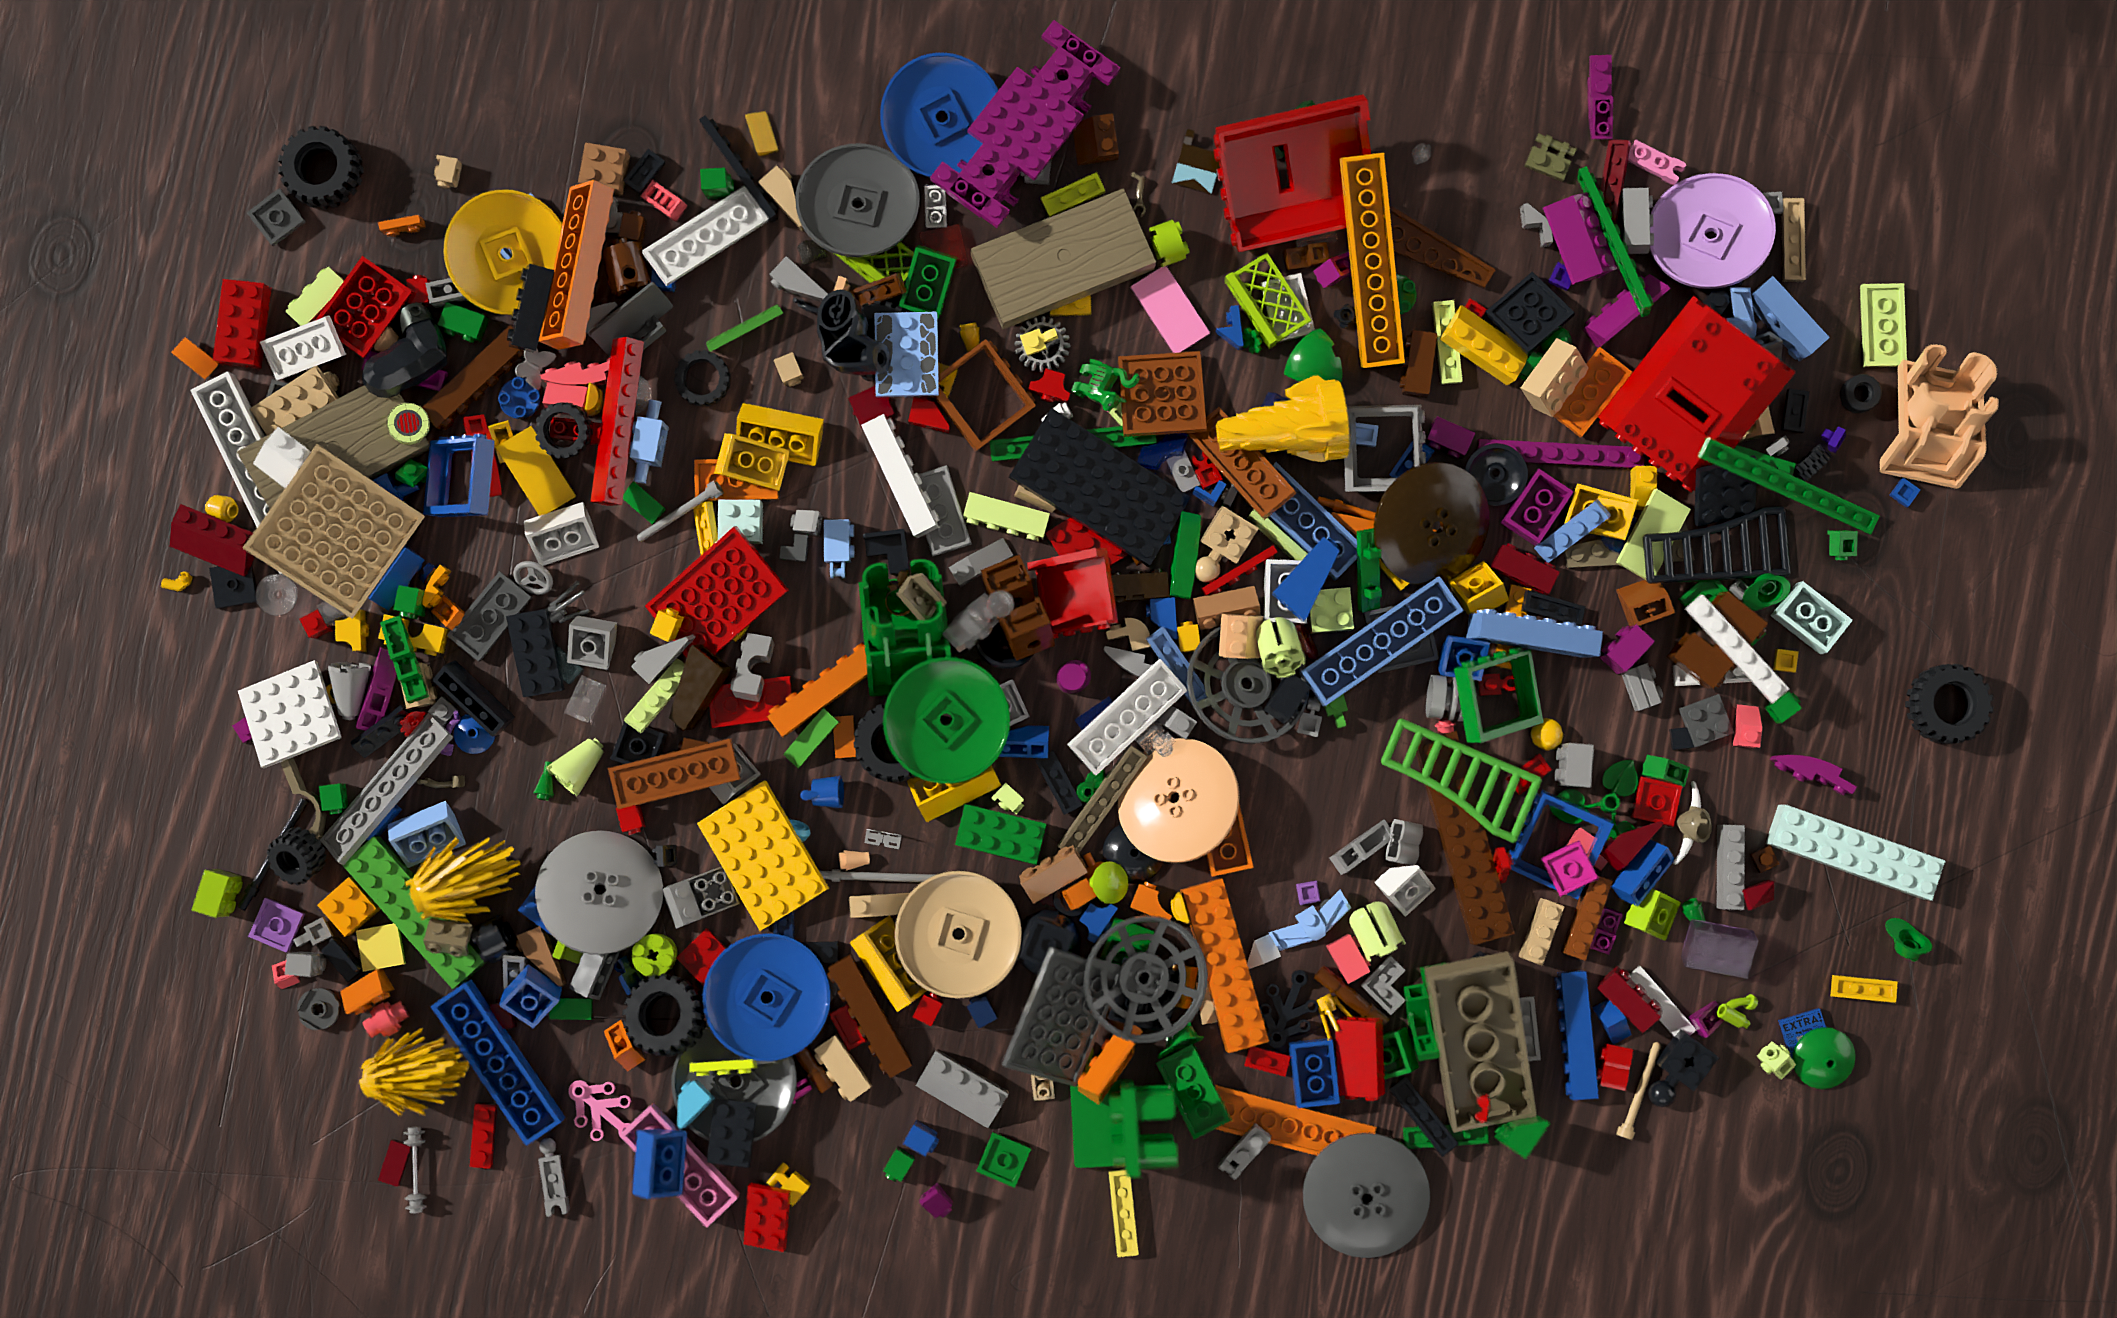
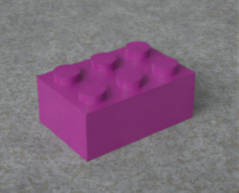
M1537 469L1527 482L1523 492L1517 497L1501 521V524L1536 546L1541 542L1574 491L1542 470Z

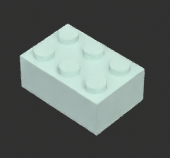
M1803 581L1796 583L1792 587L1788 596L1771 614V617L1819 654L1827 653L1852 622L1850 617Z

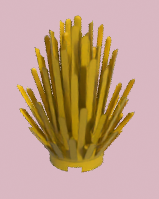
M455 837L440 854L437 853L431 860V856L435 851L434 845L415 876L405 881L406 887L409 885L412 887L409 889L411 892L409 894L417 912H423L421 919L435 917L469 922L468 919L458 918V916H465L464 913L490 912L487 907H472L477 906L473 899L512 889L510 887L503 889L496 887L485 890L507 883L509 878L520 875V873L516 872L497 877L520 865L519 860L507 862L505 858L514 851L513 846L485 856L503 845L505 842L503 840L487 850H480L465 859L466 856L487 844L490 838L476 843L456 857L452 855L451 851L459 843V839Z
M420 1028L411 1036H409L410 1032L406 1033L389 1050L387 1049L393 1043L394 1038L390 1040L388 1037L375 1056L367 1059L361 1066V1069H363V1079H359L365 1096L379 1100L400 1116H402L400 1111L405 1112L403 1107L423 1115L426 1114L422 1110L428 1109L425 1105L400 1097V1095L444 1104V1100L430 1097L457 1095L455 1092L438 1090L440 1088L461 1086L458 1083L442 1082L457 1081L460 1077H464L466 1075L465 1071L468 1070V1061L458 1062L455 1059L462 1056L461 1054L454 1055L456 1052H460L459 1048L452 1047L428 1054L432 1050L443 1047L445 1045L443 1044L445 1038L406 1052L425 1040V1037H421L399 1050L420 1034L423 1028Z

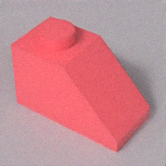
M1737 705L1733 746L1760 748L1762 723L1759 707Z

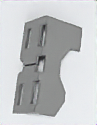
M866 829L864 843L879 846L883 840L885 847L899 849L902 835ZM868 839H874L876 842L868 841ZM889 842L896 843L897 846L889 845Z

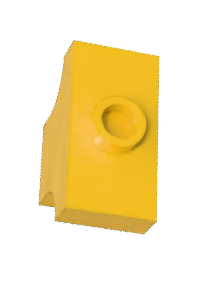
M359 609L353 619L348 617L345 620H335L336 641L341 643L348 642L352 647V651L367 652L366 637L369 635V627L366 624V611Z

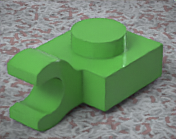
M1342 694L1324 706L1327 716H1334L1337 729L1346 726L1342 712H1346L1348 709Z

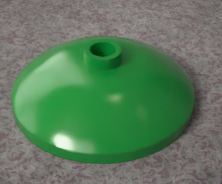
M1830 1027L1813 1029L1803 1035L1794 1048L1792 1060L1796 1064L1794 1067L1795 1073L1810 1087L1817 1089L1835 1087L1845 1081L1853 1070L1855 1064L1854 1046L1850 1039L1837 1029ZM1829 1060H1832V1063L1830 1065H1827V1062Z

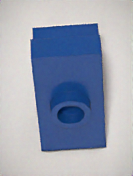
M1092 903L1089 904L1079 919L1089 929L1087 939L1095 943L1102 931L1105 933L1108 931L1113 923L1110 919L1118 909L1116 906L1109 904L1106 907L1100 908Z

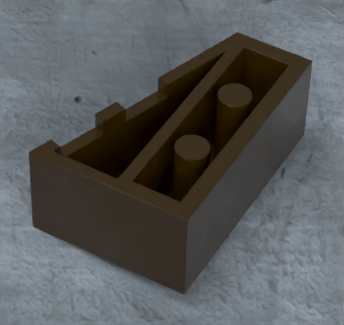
M1162 569L1150 570V573H1142V571H1131L1129 574L1123 575L1121 573H1111L1115 603L1170 597L1168 575Z

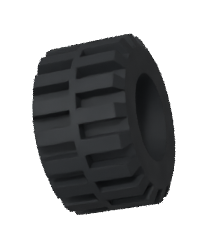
M293 827L285 831L272 841L268 846L269 849H267V854L269 855L267 861L270 862V868L275 871L274 874L281 877L282 881H287L291 885L306 883L321 871L322 867L326 864L324 861L326 860L325 849L321 846V841L317 840L316 835L313 833L310 834L309 830H302L301 827Z

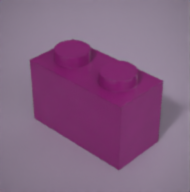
M1437 416L1432 423L1425 442L1432 449L1437 451L1442 449L1448 452V456L1459 459V457L1463 458L1466 455L1475 432Z

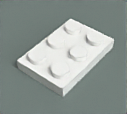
M1301 273L1284 277L1312 320ZM1279 279L1269 280L1268 288L1280 290L1281 282ZM1267 281L1261 282L1260 285L1266 287ZM1267 292L1265 302L1277 304L1279 294ZM1281 295L1279 305L1291 307L1292 299L1290 296ZM1266 306L1268 317L1274 318L1276 308ZM1278 308L1276 319L1288 321L1290 311ZM1292 312L1290 322L1300 323L1305 320L1301 313ZM1313 320L1279 342L1304 337L1314 331ZM1275 322L1273 329L1279 336L1286 331L1287 325Z

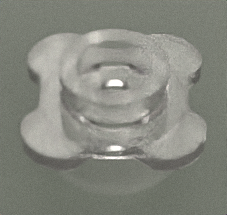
M1422 143L1414 148L1412 156L1415 159V164L1423 163L1430 157L1432 152L1430 145Z

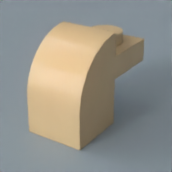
M1124 618L1126 627H1122L1119 624L1111 626L1109 628L1110 631H1106L1108 641L1128 636L1132 652L1151 648L1146 640L1150 636L1148 628L1137 619Z

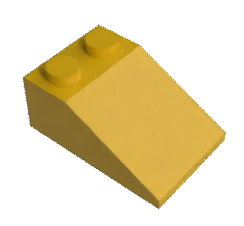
M725 433L714 474L780 491L790 450L735 434Z
M1577 484L1565 523L1598 499L1611 516L1589 533L1626 540L1638 500Z

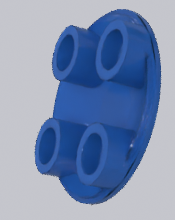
M515 377L503 385L498 401L501 409L508 416L517 419L527 418L538 409L540 392L530 386L526 379Z

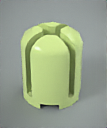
M1275 617L1280 642L1278 646L1271 620H1265L1257 628L1256 640L1266 674L1267 672L1275 674L1277 678L1296 674L1295 670L1302 663L1304 665L1305 657L1294 623L1283 617Z
M1373 902L1366 905L1371 920L1364 908H1360L1352 913L1349 919L1350 925L1367 961H1371L1370 956L1379 955L1381 957L1398 949L1396 944L1400 942L1404 945L1406 944L1388 906L1384 902Z

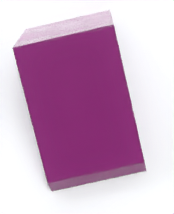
M1716 1000L1688 1016L1689 1021L1699 1036L1705 1038L1710 1036L1725 1021L1717 1016L1719 1005Z

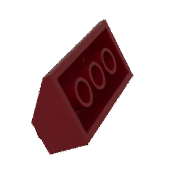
M180 504L171 522L169 545L171 548L243 577H246L255 558L253 554L243 549L252 536V532Z

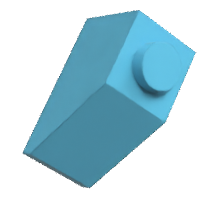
M689 1080L682 1086V1092L678 1095V1127L680 1129H686L715 1099L699 1080H693L692 1082Z

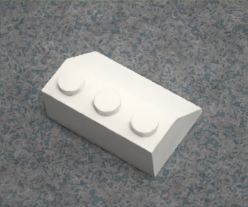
M583 502L524 521L525 536L538 563L542 566L599 548L591 518Z

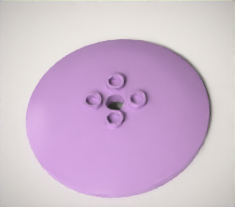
M1710 173L1682 180L1661 196L1651 212L1653 214V227H1650V233H1654V245L1650 246V252L1655 262L1669 277L1690 287L1717 289L1739 283L1751 276L1762 266L1773 247L1776 231L1775 218L1769 202L1752 184L1732 175ZM1713 231L1717 236L1713 239H1708L1705 234Z

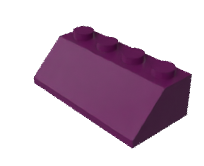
M1588 192L1570 196L1543 208L1572 285L1600 278L1617 269Z
M1650 274L1645 278L1642 277L1645 284L1644 290L1646 294H1650L1653 303L1670 289L1668 285ZM1624 289L1616 296L1618 301L1614 304L1611 302L1606 304L1601 309L1603 312L1598 317L1593 315L1585 322L1587 326L1582 331L1597 348L1603 346L1640 315L1632 295L1627 289Z

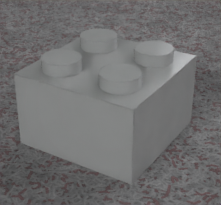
M1560 744V748H1557L1556 760H1559V769L1555 770V781H1558L1557 786L1591 787L1594 745Z

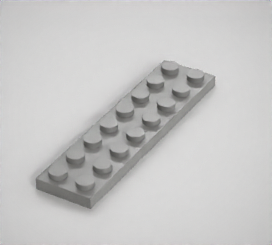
M430 713L424 717L320 839L340 864H346L453 738L447 729Z

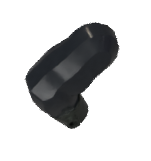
M422 302L409 304L397 314L403 335L406 338L398 340L390 348L373 355L365 363L362 373L363 384L370 393L377 397L391 398L405 389L419 385L448 363L446 344L441 330L426 305Z

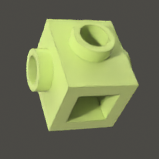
M1773 1042L1765 1046L1757 1056L1762 1062L1760 1066L1768 1074L1774 1073L1781 1080L1796 1066L1789 1056L1790 1052L1783 1045L1778 1047Z

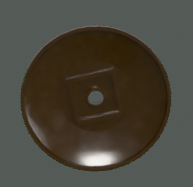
M1442 462L1421 464L1400 475L1388 487L1381 498L1374 519L1375 546L1381 549V560L1387 569L1398 578L1420 586H1425L1438 576L1445 583L1463 573L1481 552L1488 534L1489 506L1482 487L1467 471L1455 465ZM1439 521L1440 528L1434 532L1432 529L1433 524Z

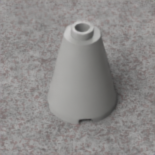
M352 662L331 663V665H328V671L338 715L342 716V719L353 720L355 716H359L371 673V665L360 662L359 666L352 664Z

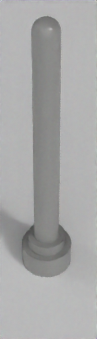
M713 480L707 484L704 492L638 534V541L646 540L705 500L714 497L718 498L724 494L723 489L716 480Z

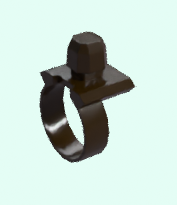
M907 570L899 571L897 581H889L890 590L885 597L888 611L896 616H904L911 612L909 609L898 613L892 611L887 604L888 595L892 591L901 588L907 577L910 576Z

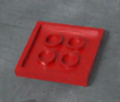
M1071 517L1045 533L1059 556L1093 548H1107L1109 564L1111 566L1129 555Z

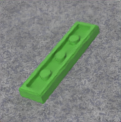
M775 305L707 341L706 345L711 352L783 314L779 305Z

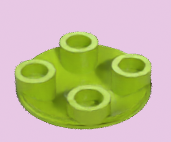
M1104 862L1096 868L1089 880V884L1101 901L1106 904H1113L1122 900L1126 895L1128 877L1125 870L1119 864Z

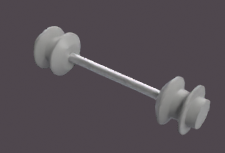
M408 1127V1131L403 1132L408 1135V1140L404 1141V1144L412 1146L414 1193L409 1194L405 1198V1200L410 1202V1205L405 1207V1209L410 1210V1213L423 1212V1208H427L422 1201L427 1196L418 1193L417 1146L425 1142V1140L421 1139V1134L425 1132L421 1130V1127Z

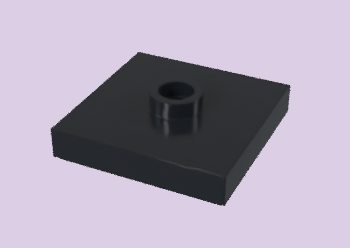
M253 563L246 577L218 566L209 568L216 609L259 602Z

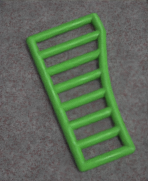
M1402 718L1397 721L1381 759L1382 765L1401 772L1442 793L1474 817L1491 834L1512 843L1518 840L1542 782L1541 777ZM1403 729L1414 732L1415 735L1403 764L1392 760L1391 757ZM1426 737L1435 742L1423 771L1420 773L1410 767L1422 738ZM1444 745L1454 749L1439 783L1429 776L1440 749ZM1463 753L1473 757L1460 792L1456 794L1448 788V785ZM1482 761L1493 767L1477 806L1474 808L1465 799ZM1500 770L1512 774V777L1495 818L1491 823L1482 814ZM1522 778L1532 782L1510 833L1500 829V825L1518 782Z

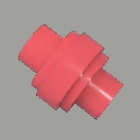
M401 1000L393 1005H390L389 1002H382L374 1006L373 1010L370 1011L372 1017L364 1020L362 1023L371 1038L380 1033L385 1037L397 1033L399 1028L402 1027L401 1021L407 1019L410 1015Z

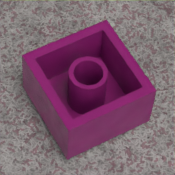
M1637 624L1627 625L1615 634L1617 637L1615 641L1608 642L1601 649L1603 653L1599 658L1616 674L1624 673L1655 641Z

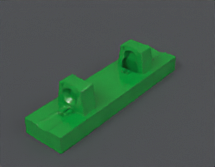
M1374 528L1357 531L1358 610L1360 612L1380 609V597H1382V589H1380L1381 549L1375 546Z

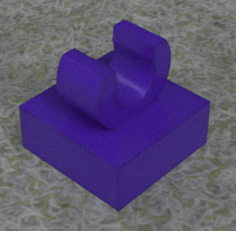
M1838 426L1835 432L1829 429L1824 430L1821 436L1822 440L1828 443V451L1837 453L1846 437L1845 429Z

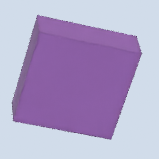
M1317 880L1296 884L1299 905L1321 901Z

